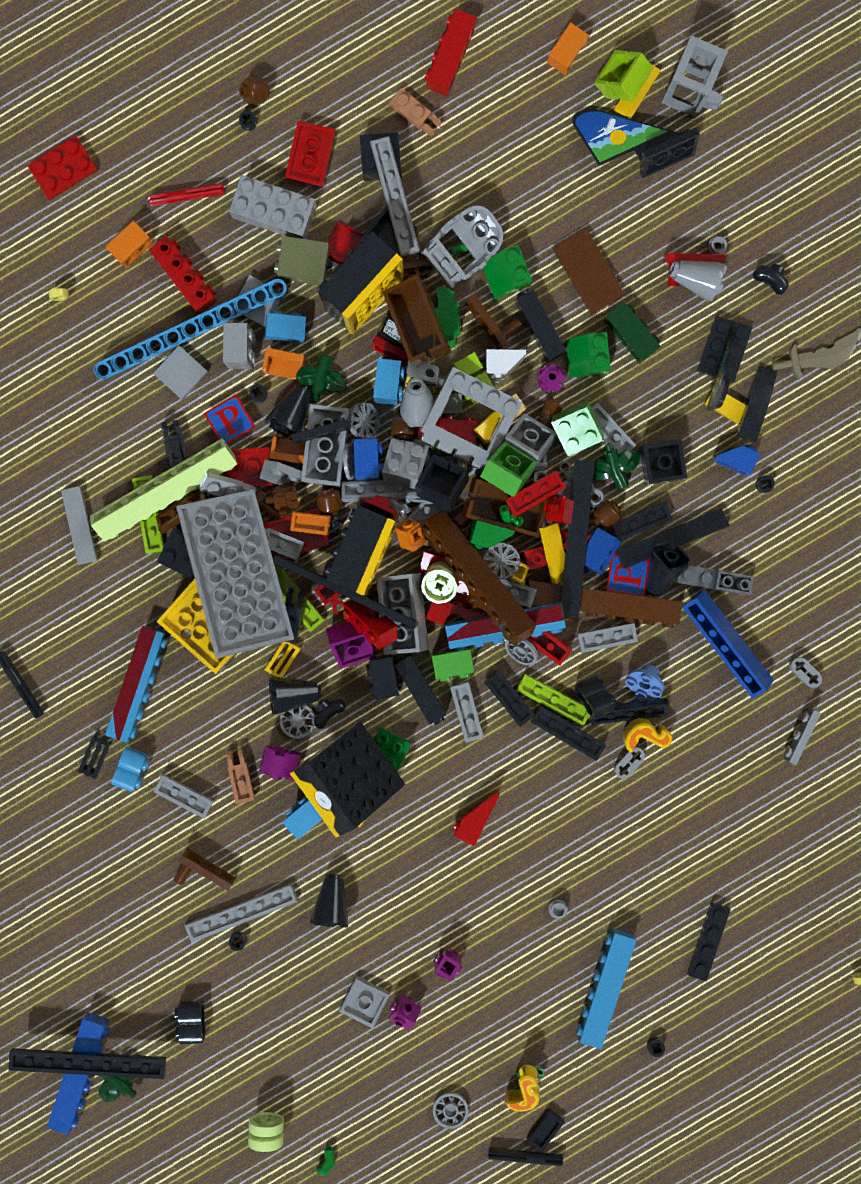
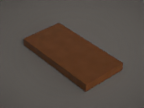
M586 228L552 249L591 315L625 295Z

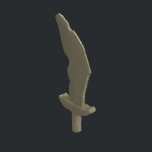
M861 328L834 342L832 348L822 347L814 353L797 354L796 349L798 346L794 344L791 346L788 354L789 360L772 363V370L791 367V372L797 379L803 378L804 375L801 373L803 368H828L833 370L850 358L857 347L856 342L861 338Z

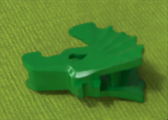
M436 287L438 307L435 310L452 349L456 347V337L461 335V322L459 320V313L461 311L458 309L460 304L456 303L455 298H453L454 291L445 287Z

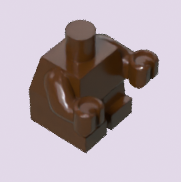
M293 482L281 484L271 489L272 496L265 497V503H273L275 509L279 511L280 518L287 517L286 509L299 508L297 491Z

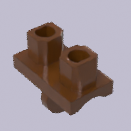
M421 251L418 252L419 261L412 262L411 254L401 257L403 259L404 274L409 273L408 279L417 274L421 278L428 277L426 270L434 269L427 258L422 255Z

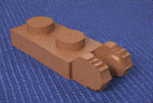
M402 88L389 102V105L429 136H433L435 132L425 123L427 119L438 127L442 124L436 115L432 114L429 109Z
M238 748L240 763L235 765L232 751H226L229 765L228 772L235 803L240 804L255 800L249 767L243 748Z

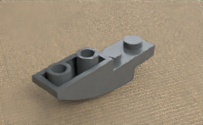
M688 565V568L676 579L675 583L751 596L754 577Z

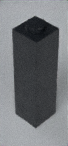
M524 290L519 293L515 304L546 362L549 363L564 355L566 349L534 290L529 292Z
M412 655L397 662L394 666L428 723L437 725L444 721L446 712Z

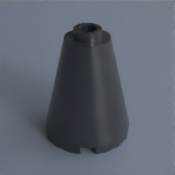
M302 384L295 385L269 413L265 423L269 422V427L287 438L289 435L295 434V430L303 428L311 399L310 389Z
M658 543L654 546L651 552L646 579V590L650 595L661 596L688 568L690 559L684 550L678 546L676 548L670 547V543Z
M275 676L269 677L272 714L277 715L316 702L318 697H322L321 686H317V682Z
M329 874V877L324 878L310 924L326 927L340 925V928L348 927L344 879H341L339 874Z

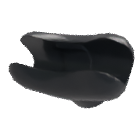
M772 264L771 267L761 265L753 273L755 281L767 284L778 295L784 294L789 286L788 280L783 276L785 270L778 264Z
M327 698L315 707L318 712L314 717L316 728H325L327 722L334 715L344 712L345 702L341 699H335L330 703Z

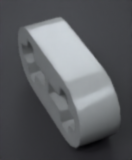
M794 657L790 660L789 669L806 686L812 688L820 686L822 683L821 674L806 659ZM802 662L801 667L804 669V671H802L801 669H795V663ZM807 673L812 676L815 675V683H809L810 678L806 675Z
M635 747L633 750L636 753L639 751L638 755L640 758L638 760L634 758L630 762L633 755L627 750L614 766V773L619 778L626 779L630 777L644 761L645 754L641 748ZM627 763H629V765L626 767L627 773L622 772L621 774H619V767H624Z

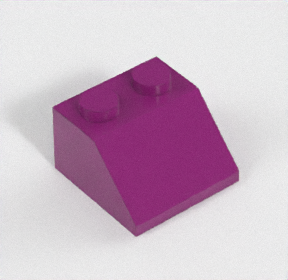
M350 622L326 628L330 647L340 669L376 658L373 644H370L362 633H358Z

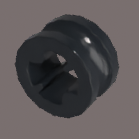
M249 110L243 111L240 114L239 122L241 127L246 131L254 130L257 126L255 114ZM251 117L252 123L246 125L244 119Z
M253 385L249 390L250 398L256 403L264 402L267 398V390L262 385ZM257 389H261L263 396H259V399H256V395L253 394L255 390L258 391Z
M768 475L759 477L755 483L756 489L761 493L770 492L775 486L774 479ZM768 480L769 483L767 484H769V487L763 489L761 481Z
M339 515L331 521L330 528L333 534L345 523L344 520H340Z
M239 931L233 933L228 942L229 947L233 951L242 950L246 945L247 937ZM235 937H238V940L242 939L239 946L237 943L236 945L234 944Z
M651 1037L647 1041V1049L652 1056L660 1057L664 1054L665 1045L659 1037ZM658 1043L660 1048L658 1050L656 1048V1051H654L652 1045Z

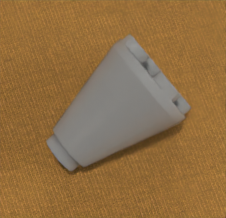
M679 260L672 263L669 276L704 300L713 301L716 293L720 294L723 289L724 283L721 281L727 270V265L720 262Z
M413 378L408 382L400 405V414L409 427L423 426L436 400L426 384L419 378Z

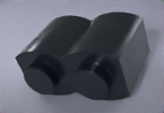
M594 675L575 684V694L593 720L614 712L616 700L612 694L606 691V686L602 679L599 680Z
M204 1001L180 1002L178 1007L175 1008V1019H178L179 1027H176V1039H179V1044H202L206 1036Z

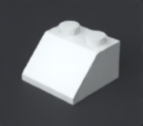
M487 349L485 354V372L491 383H499L501 380H504L523 361L526 350Z

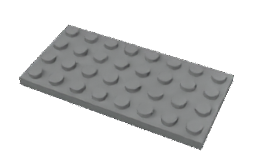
M254 489L177 506L215 658L218 659L293 640V632Z

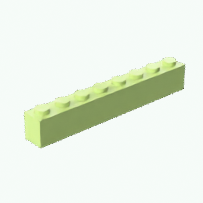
M223 438L90 515L92 528L104 542L115 538L119 533L132 528L139 521L148 519L158 510L165 509L175 500H180L187 493L199 489L206 472L220 475L225 471L232 470L237 465L235 455Z

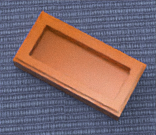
M292 512L290 531L329 536L332 516Z

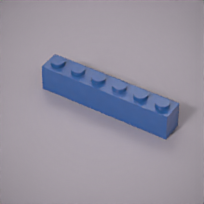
M703 589L690 597L682 608L751 698L766 692L774 679L706 590Z
M88 1012L82 1019L72 1052L102 1053L104 1048L102 1040L103 1038L106 1039L110 1027L107 1026L109 1019ZM64 1074L47 1124L48 1129L69 1135L73 1128L76 1129L80 1117H78L79 1110L82 1111L86 1099H84L85 1092L88 1093L92 1081H90L91 1075Z

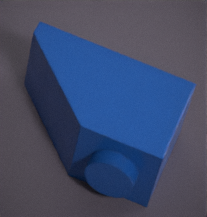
M745 445L714 456L711 461L744 476L752 474L761 453L756 452V448L753 446Z

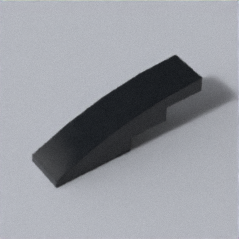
M758 366L746 399L747 403L741 417L742 422L736 435L737 437L754 443L757 441L777 376L776 371Z

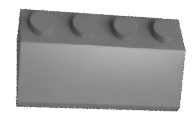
M310 404L307 430L313 429L314 425L319 423L332 424L333 420L344 417L347 420L350 410L348 408ZM348 430L306 441L301 482L342 487L344 470L343 451L345 444H347Z

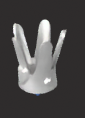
M402 499L389 500L388 508L396 511V521L398 524L401 516L407 519L406 513L413 512L412 509L404 504Z

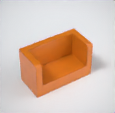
M570 22L549 53L547 63L566 75L571 63L582 47L587 45L590 35Z
M133 220L105 247L127 268L154 242Z
M266 348L262 371L264 374L297 380V371L305 365L306 357L302 354Z
M273 436L270 459L303 465L306 442L295 444L293 440Z

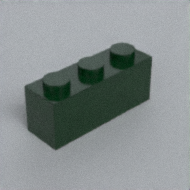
M623 302L608 314L604 321L636 361L641 364L661 347L659 345L660 341L656 335L650 334L647 330V324L642 319L639 320L637 318L634 308L630 304L627 305Z

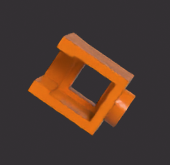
M408 518L395 528L401 548L414 552L427 542L418 521Z

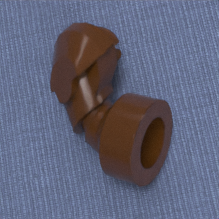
M549 396L544 400V407L541 410L542 414H540V423L555 431L550 416L561 412L562 408L552 396Z

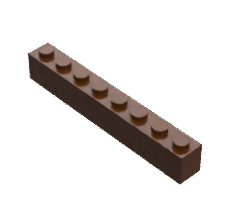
M441 511L425 519L423 526L425 537L431 540L435 550L442 554L446 564L452 567L458 579L464 582L469 593L478 600L482 610L489 614L493 624L500 628L504 638L514 646L532 636L536 627L535 623L447 513Z
M528 581V587L537 589L531 608L560 602L562 585ZM582 588L580 611L586 612V616L597 617L598 614H603L605 619L616 620L618 616L624 617L626 622L635 623L636 619L643 620V624L654 625L655 622H661L663 627L673 628L674 624H680L683 602Z

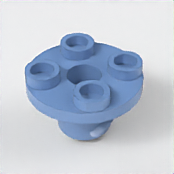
M651 664L644 665L642 669L630 671L625 680L626 685L641 700L661 697L665 688L662 679L659 677L661 676L659 669Z

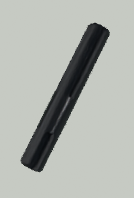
M0 652V665L33 717H41L44 711L6 652Z
M491 1147L488 1150L489 1160L550 1166L563 1165V1155Z

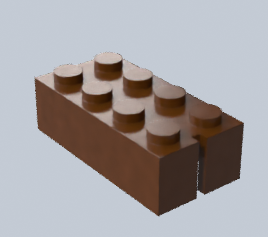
M418 274L382 291L412 365L416 368L432 361V356L437 359L452 351L426 285Z
M472 478L468 491L471 498H466L462 515L535 537L540 536L539 528L543 526L546 516L544 504L548 503V499L521 513L520 516L523 518L521 526L508 525L503 522L499 508L502 505H507L505 499L510 497V495L485 480Z

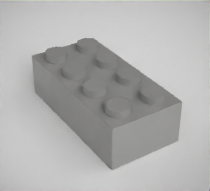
M241 175L229 213L233 219L287 237L307 239L317 204L313 198Z
M421 573L376 578L379 603L419 622L417 628L414 629L390 618L398 626V639L384 647V655L429 650Z

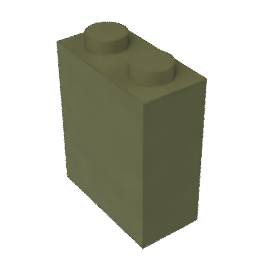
M282 236V242H278L277 254H280L279 261L275 262L274 272L277 273L278 278L281 280L320 285L326 279L330 253L329 243Z

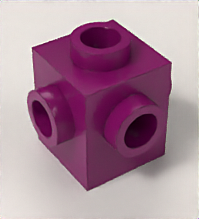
M553 363L551 366H548L546 364L538 371L540 375L536 380L542 391H546L548 394L552 391L556 393L564 386L562 382L566 379L564 377L565 372L559 365L555 366ZM549 374H552L555 380H550Z
M444 948L442 953H437L433 961L437 975L452 981L454 976L459 974L462 969L461 957H459L460 955L456 951Z
M401 996L398 1001L394 1000L390 1006L389 1011H391L389 1019L396 1026L409 1030L416 1023L422 1007L414 1003L412 999Z

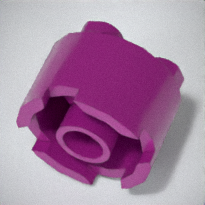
M266 745L262 754L259 773L270 775V778L281 780L282 776L287 780L295 781L290 773L300 766L302 753L295 750L281 749L282 747Z

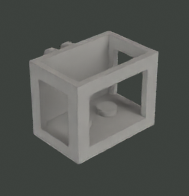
M691 35L661 103L695 118L702 107L713 111L718 109L723 101V96L712 90L728 51ZM684 72L704 79L703 84L683 76ZM677 84L698 92L693 106L672 98Z

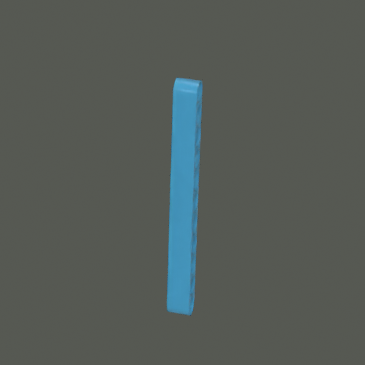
M274 279L98 362L94 366V374L100 379L113 377L223 325V323L234 320L284 296L287 292V285L281 279ZM278 282L282 283L284 287L280 294H276L273 291L274 284ZM258 291H264L266 294V299L263 302L256 300L255 296ZM241 299L248 301L249 305L246 310H241L238 306V302ZM224 307H228L231 311L229 318H223L221 315V310ZM207 315L213 318V324L210 327L204 324V318ZM188 324H193L196 327V332L193 335L187 333L186 327ZM171 332L178 334L179 338L176 343H172L169 340ZM154 340H158L161 343L159 351H155L152 348ZM137 348H140L144 353L141 359L135 357L134 353ZM120 356L126 360L124 367H120L117 363V359ZM102 365L108 367L109 372L107 375H103L100 372Z

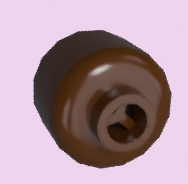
M248 77L242 81L239 93L247 104H263L269 97L270 89L263 78Z
M398 414V417L393 418L391 421V436L393 439L411 442L416 436V427H409L401 414Z
M333 486L324 487L316 495L317 505L321 513H327V516L339 513L338 510L342 508L343 502L338 489H334Z
M604 500L594 508L593 513L595 517L593 520L599 527L603 525L606 528H610L621 519L620 513L622 510L615 501Z

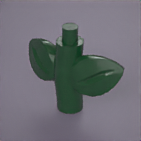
M320 354L316 367L308 364L302 366L297 371L296 379L302 385H312L313 401L320 402L321 395H324L325 389L334 393L347 390L346 382L341 373L330 370L333 357Z
M612 443L605 444L606 452L604 454L606 460L595 461L593 477L603 481L612 477L617 489L629 486L624 472H630L637 468L640 461V452L638 450H625L619 454L617 448L614 449Z
M100 1076L106 1080L99 1087V1095L105 1102L115 1101L120 1093L124 1097L127 1094L132 1099L137 1094V1091L132 1088L133 1084L129 1081L132 1077Z

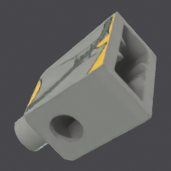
M408 361L403 384V395L408 382L413 378H419L426 384L434 396L436 388L441 389L446 378L438 376L439 367L435 365L424 364L416 368Z

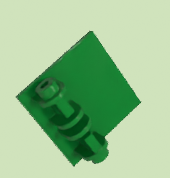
M380 727L374 740L398 773L412 744L407 739H402Z

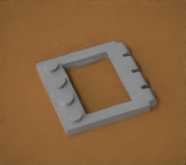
M452 367L420 430L423 432L421 440L432 446L436 440H439L436 448L448 454H451L455 448L454 457L468 463L472 456L471 465L484 470L490 457L501 446L523 402ZM452 390L503 415L489 439L490 443L486 450L435 425L449 400Z

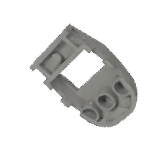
M472 206L441 227L421 253L442 277L448 288L455 287L454 284L460 280H466L474 272L482 269L489 258L495 255L503 242V230L488 209L482 206ZM451 229L475 258L463 270L439 241Z

